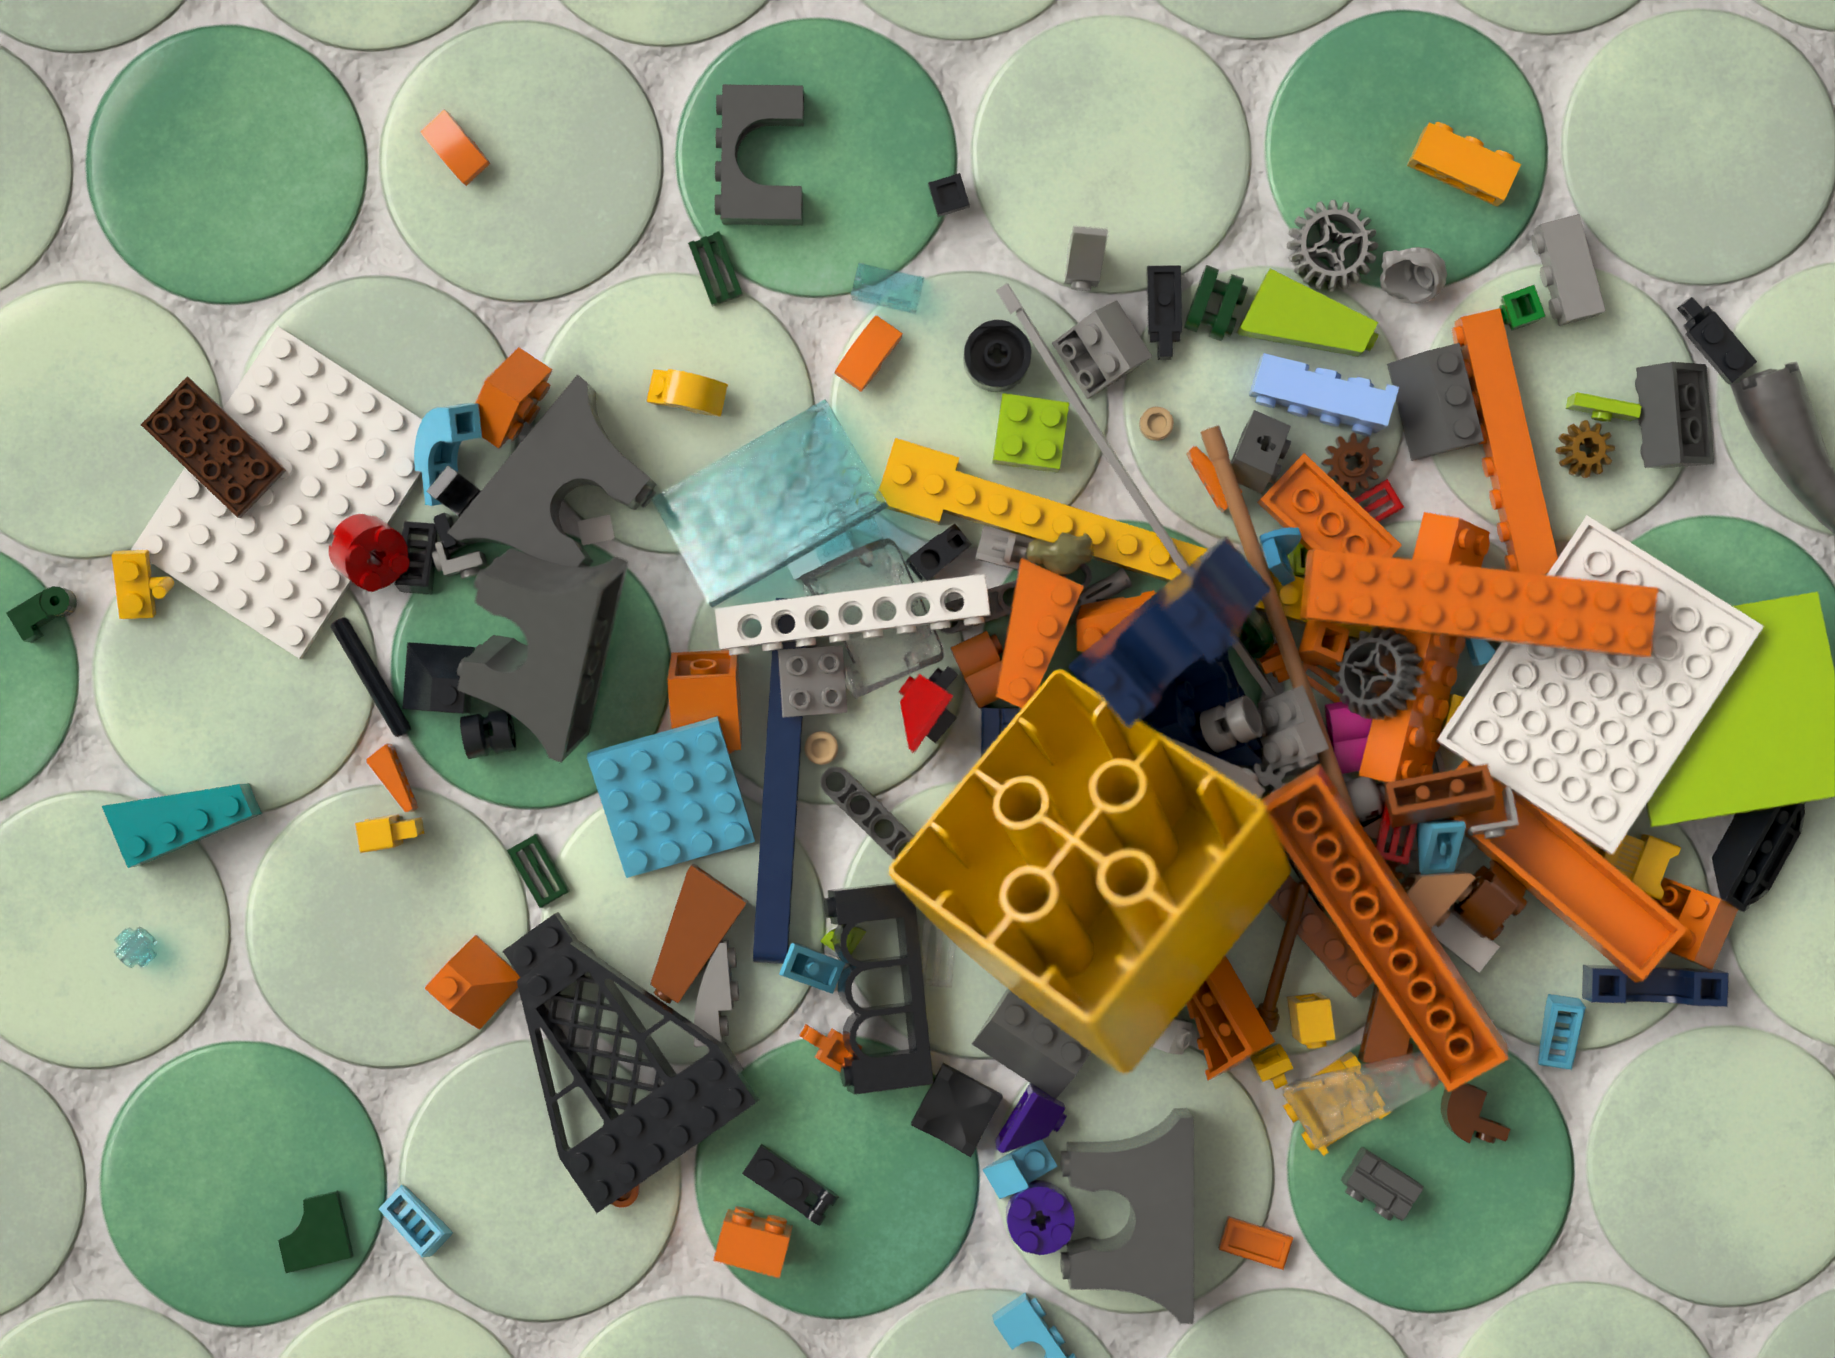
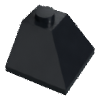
M407 642L402 709L470 714L471 695L457 690L460 679L457 676V669L461 660L464 657L470 656L475 651V647Z

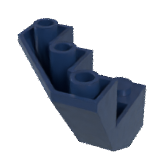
M1227 649L1210 663L1202 656L1185 668L1161 693L1162 697L1157 705L1141 718V722L1158 733L1232 765H1255L1256 763H1262L1261 749L1263 746L1260 738H1263L1262 736L1245 743L1237 740L1236 746L1217 753L1209 747L1202 733L1200 714L1203 711L1218 705L1226 707L1227 702L1245 696L1230 663Z

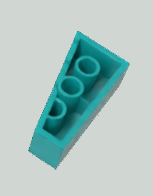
M249 783L102 806L127 868L141 866L262 814Z

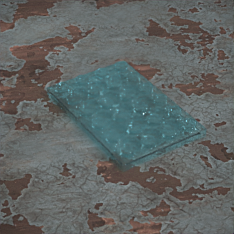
M826 399L651 498L711 608L889 507Z

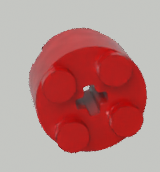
M355 514L343 520L336 527L333 533L335 537L332 546L329 545L330 561L336 570L356 586L368 592H374L391 585L401 574L408 570L410 561L405 539L382 519L366 514Z

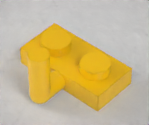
M149 550L114 551L111 556L119 619L153 618L156 615L154 597L157 599L164 598L174 587V580L171 577H152Z

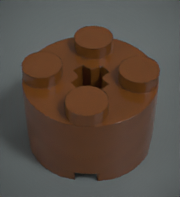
M1494 860L1489 861V869L1483 865L1473 874L1476 878L1471 883L1473 886L1472 891L1459 904L1454 902L1449 908L1452 914L1481 938L1487 937L1491 941L1496 939L1503 931V923L1511 914L1514 917L1517 916L1527 904V900L1523 898L1526 887Z

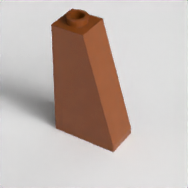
M692 864L687 870L650 983L651 986L656 988L653 993L668 1004L672 1000L677 1004L681 1001L719 943L749 902L695 864Z

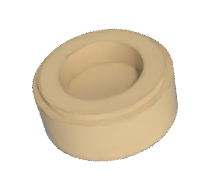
M1162 407L1147 409L1139 422L1140 431L1143 436L1152 441L1165 439L1171 433L1174 425L1172 415Z
M815 732L805 742V754L815 764L824 765L830 763L838 753L837 740L828 732Z

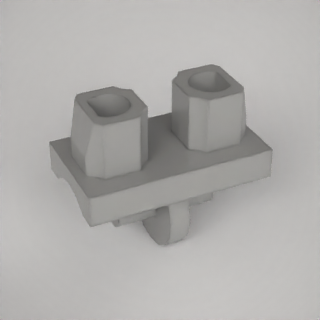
M984 526L975 559L1018 570L1021 558L1029 561L1027 559V549L1029 543L1034 539Z

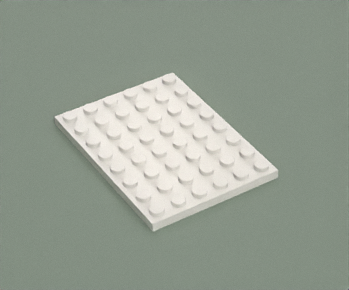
M277 326L223 410L274 457L286 471L241 518H237L199 480L184 468L131 550H149V558L152 564L289 653L302 659L352 583L336 570L330 561L328 551L329 545L332 546L335 537L333 533L343 520L355 514L376 516L390 525L422 476V472L415 471L414 465L415 440L422 419Z
M1586 516L1547 575L1658 588L1651 657L1638 658L1502 642L1436 742L1473 766L1488 764L1490 775L1493 779L1505 787L1511 786L1513 792L1612 855L1764 626L1594 519Z

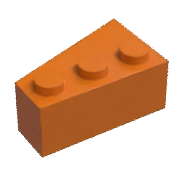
M1225 955L1187 1002L1190 1019L1195 1018L1200 1036L1199 1039H1196L1199 1050H1204L1209 1068L1205 1070L1207 1080L1231 1070L1276 1042Z

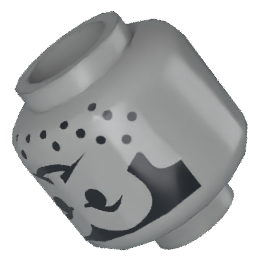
M1359 777L1345 782L1359 823L1378 818L1383 814V803H1386L1384 797L1385 788L1382 783L1376 784L1373 779Z

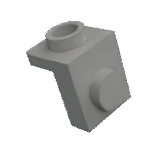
M442 541L435 543L437 551L432 553L437 570H443L445 576L451 577L460 574L461 579L478 575L480 568L488 566L483 552L478 551L451 559L449 549L443 547Z

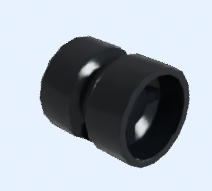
M505 710L490 711L485 718L481 714L460 718L461 737L468 759L488 756L490 750H493L496 754L516 751V734L511 714ZM489 729H493L494 736L489 735Z

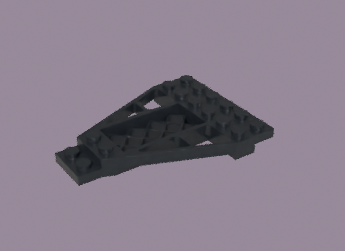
M559 912L547 918L503 950V953L520 976V979L517 980L518 989L559 1159L596 1213L609 1206L760 1101L742 1075L741 1071L744 1069L726 1042L721 1043L598 958L592 949L577 940ZM577 981L574 997L560 994ZM584 981L598 985L597 1001L582 999ZM615 983L659 1012L664 1018L646 1030ZM605 997L610 1004L604 1003ZM558 1000L573 1003L571 1020L556 1017ZM548 1001H550L549 1011L544 1005ZM580 1005L596 1008L594 1024L578 1022ZM603 1009L617 1013L616 1029L600 1026ZM669 1021H672L709 1048V1052L679 1074H676L651 1037L653 1032ZM558 1024L570 1026L568 1039ZM624 1025L626 1026L629 1032L623 1031ZM540 1028L574 1077L573 1082L559 1093L555 1092ZM577 1028L592 1031L590 1048L574 1045ZM599 1033L615 1036L612 1052L597 1049ZM622 1037L633 1039L637 1042L635 1057L619 1054ZM577 1052L589 1054L587 1067ZM643 1053L645 1054L648 1060L642 1059ZM596 1056L611 1059L609 1076L593 1072ZM618 1061L634 1064L631 1080L616 1077ZM641 1065L652 1067L656 1070L654 1085L638 1082ZM596 1080L608 1082L606 1095ZM614 1084L630 1087L628 1103L612 1100ZM575 1087H580L603 1119V1126L571 1148L567 1143L557 1100ZM637 1089L652 1091V1093L635 1104ZM615 1108L626 1111L619 1115Z

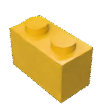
M1320 992L1287 997L1293 1038L1299 1043L1306 1045L1308 1049L1326 1047L1327 1041L1335 1040L1331 1003L1328 997Z

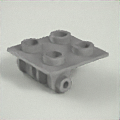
M843 646L778 650L783 717L847 713Z

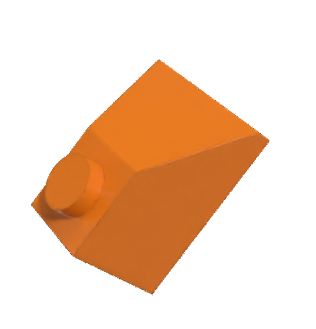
M475 935L445 964L426 985L425 989L450 1012L480 1030L517 990V980L520 979V976L514 968Z

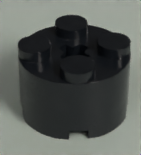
M990 320L984 322L970 334L965 343L963 355L965 371L973 384L991 392L1007 391L1021 383L1031 362V345L1026 335L1009 321ZM994 349H1000V354L1006 355L1005 358H1002L1001 363H994L993 358H988V356L993 354Z

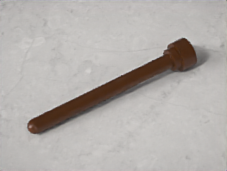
M1300 881L1296 885L1264 1001L1256 1008L1270 1032L1277 1030L1280 1019L1276 1005L1310 889L1306 881Z

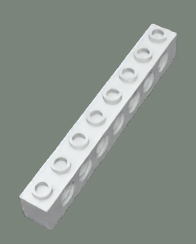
M985 574L715 608L719 649L729 650V656L749 653V647L762 645L763 651L783 649L782 643L795 641L796 647L816 645V638L829 637L830 643L849 641V634L863 633V638L883 636V630L896 628L897 634L917 632L916 626L930 624V630L945 629L951 627L950 621L964 620V626L984 623V617L991 616ZM954 593L960 594L964 598V606L958 612H950L945 607L946 598ZM918 598H926L930 602L929 612L922 617L915 616L912 612V604ZM885 602H891L896 606V615L889 621L881 620L878 615L879 607ZM857 606L862 610V620L856 625H849L845 620V612L848 608ZM817 611H825L829 616L828 625L823 629L817 630L811 623L812 616ZM784 615H791L795 620V628L788 634L781 633L778 628V622ZM752 619H757L762 626L761 633L755 638H749L745 633V625Z

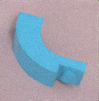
M465 403L434 408L422 419L415 440L414 465L415 471L422 472L425 505L435 506L442 504L426 491L447 466L458 472L457 458L461 442L482 438L478 404Z

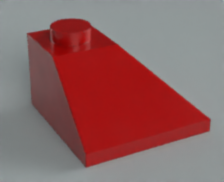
M918 674L916 679L909 676L899 690V693L903 695L900 705L908 749L915 753L953 697V695L921 674Z

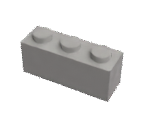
M1580 214L1542 223L1533 230L1534 235L1531 236V242L1535 254H1540L1543 267L1540 268V276L1545 287L1548 286L1551 299L1548 304L1552 318L1557 319L1558 325L1562 326L1596 317L1605 312Z

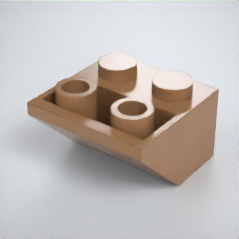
M1461 870L1422 875L1420 872H1413L1403 880L1401 886L1431 929L1434 925L1436 927L1441 926L1451 914L1448 909L1456 900L1461 902L1469 895L1473 889L1471 883L1476 877L1471 873Z

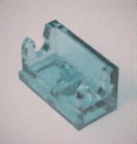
M858 263L851 298L860 302L917 314L925 277Z
M871 509L809 536L823 567L884 540Z

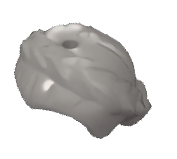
M1415 247L1383 253V263L1381 265L1383 273L1380 276V284L1382 290L1387 292L1388 295H1396L1400 299L1406 298L1412 304L1423 303L1433 299L1445 286L1447 277L1445 262L1430 248Z

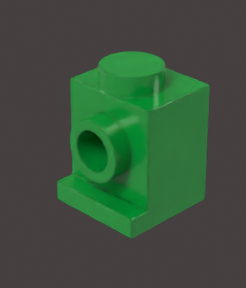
M1535 285L1501 296L1502 305L1499 308L1501 309L1503 322L1506 325L1509 324L1511 331L1536 323L1545 317Z

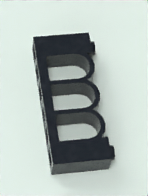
M895 882L828 890V898H824L826 918H830L831 924L838 925L833 936V946L835 953L841 961L849 965L843 970L838 980L837 991L840 1001L847 1009L853 1011L847 1018L842 1032L844 1046L852 1055V1057H844L845 1066H842L840 1069L843 1087H847V1091L852 1094H863L933 1084L916 905ZM896 918L900 956L869 960H856L848 951L847 936L854 926L862 922ZM901 965L904 1003L872 1007L858 1006L851 992L852 983L858 974L868 969ZM906 1014L909 1049L875 1054H864L860 1050L856 1041V1034L862 1022L874 1016Z

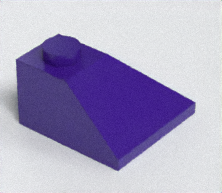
M1029 1083L995 1138L997 1150L1005 1153L1047 1138L1052 1130L1058 1132L1067 1117L1063 1113L1066 1109L1064 1103Z

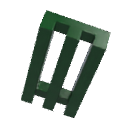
M719 231L711 236H704L700 240L688 243L712 307L743 295ZM715 242L734 288V291L729 293L710 244ZM701 247L705 249L721 291V296L716 297L698 252V249Z
M538 833L507 850L539 908L570 892ZM534 843L560 890L555 892L529 845ZM523 849L549 896L543 898L518 852Z

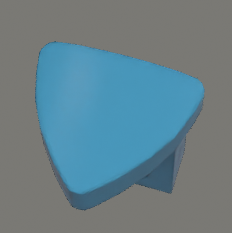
M1281 528L1260 535V542L1271 572L1283 586L1295 581L1288 555L1296 548L1302 538L1300 529Z

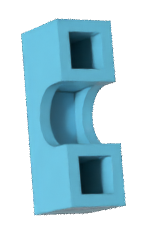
M1025 1292L992 1314L993 1323L1012 1350L1024 1342H1036L1044 1348V1358H1077L1074 1353L1070 1356L1067 1355L1061 1346L1065 1343V1340L1057 1327L1054 1325L1049 1328L1042 1318L1047 1314L1036 1297L1030 1300Z

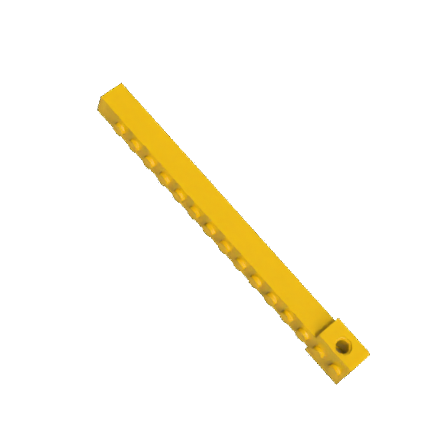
M898 438L894 440L875 500L876 506L937 525L940 524L944 512L998 530L1033 539H1041L1049 543H1055L1062 533H1069L1076 537H1081L1083 533H1087L1092 540V550L1094 552L1092 559L1166 582H1170L1181 573V570L1155 532L956 471L959 457ZM1171 538L1189 565L1209 550ZM1269 569L1286 619L1306 625V622L1309 620L1300 619L1304 579L1294 576L1295 581L1283 586ZM1261 600L1254 609L1266 613ZM1335 623L1350 630L1348 638L1359 639L1360 631L1371 632L1372 628H1374Z

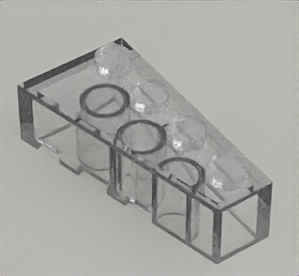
M1420 1051L1294 1080L1282 1090L1314 1147L1318 1149L1432 1090L1441 1080Z

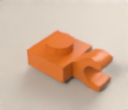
M805 1024L799 1034L804 1040L819 1048L815 1058L840 1072L842 1066H845L844 1057H852L844 1046L843 1035L833 1028L826 1037Z

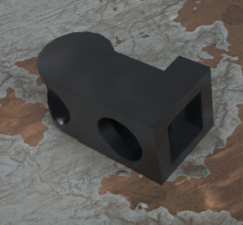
M955 523L908 557L905 563L920 582L930 581L972 544Z

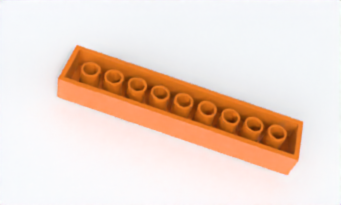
M1312 549L1307 551L1300 619L1640 658L1651 657L1658 588Z
M1320 764L1264 797L1262 802L1266 807L1280 842L1448 1092L1508 1059V1044Z

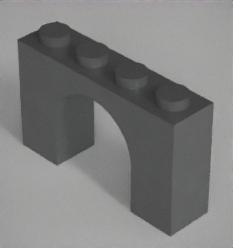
M723 84L722 95H716V114L722 115V128H716V148H722L721 161L715 162V181L721 182V195H715V215H721V221L725 225L803 226L802 186L757 184L741 172L737 163L739 147L744 138L753 130L764 126H804L803 85Z

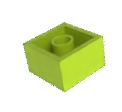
M1002 393L992 464L1058 473L1061 465L1069 402Z

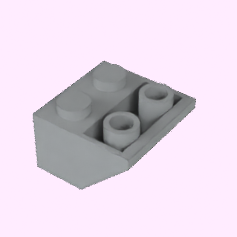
M1117 300L1095 310L1052 342L1087 399L1152 358L1149 350Z

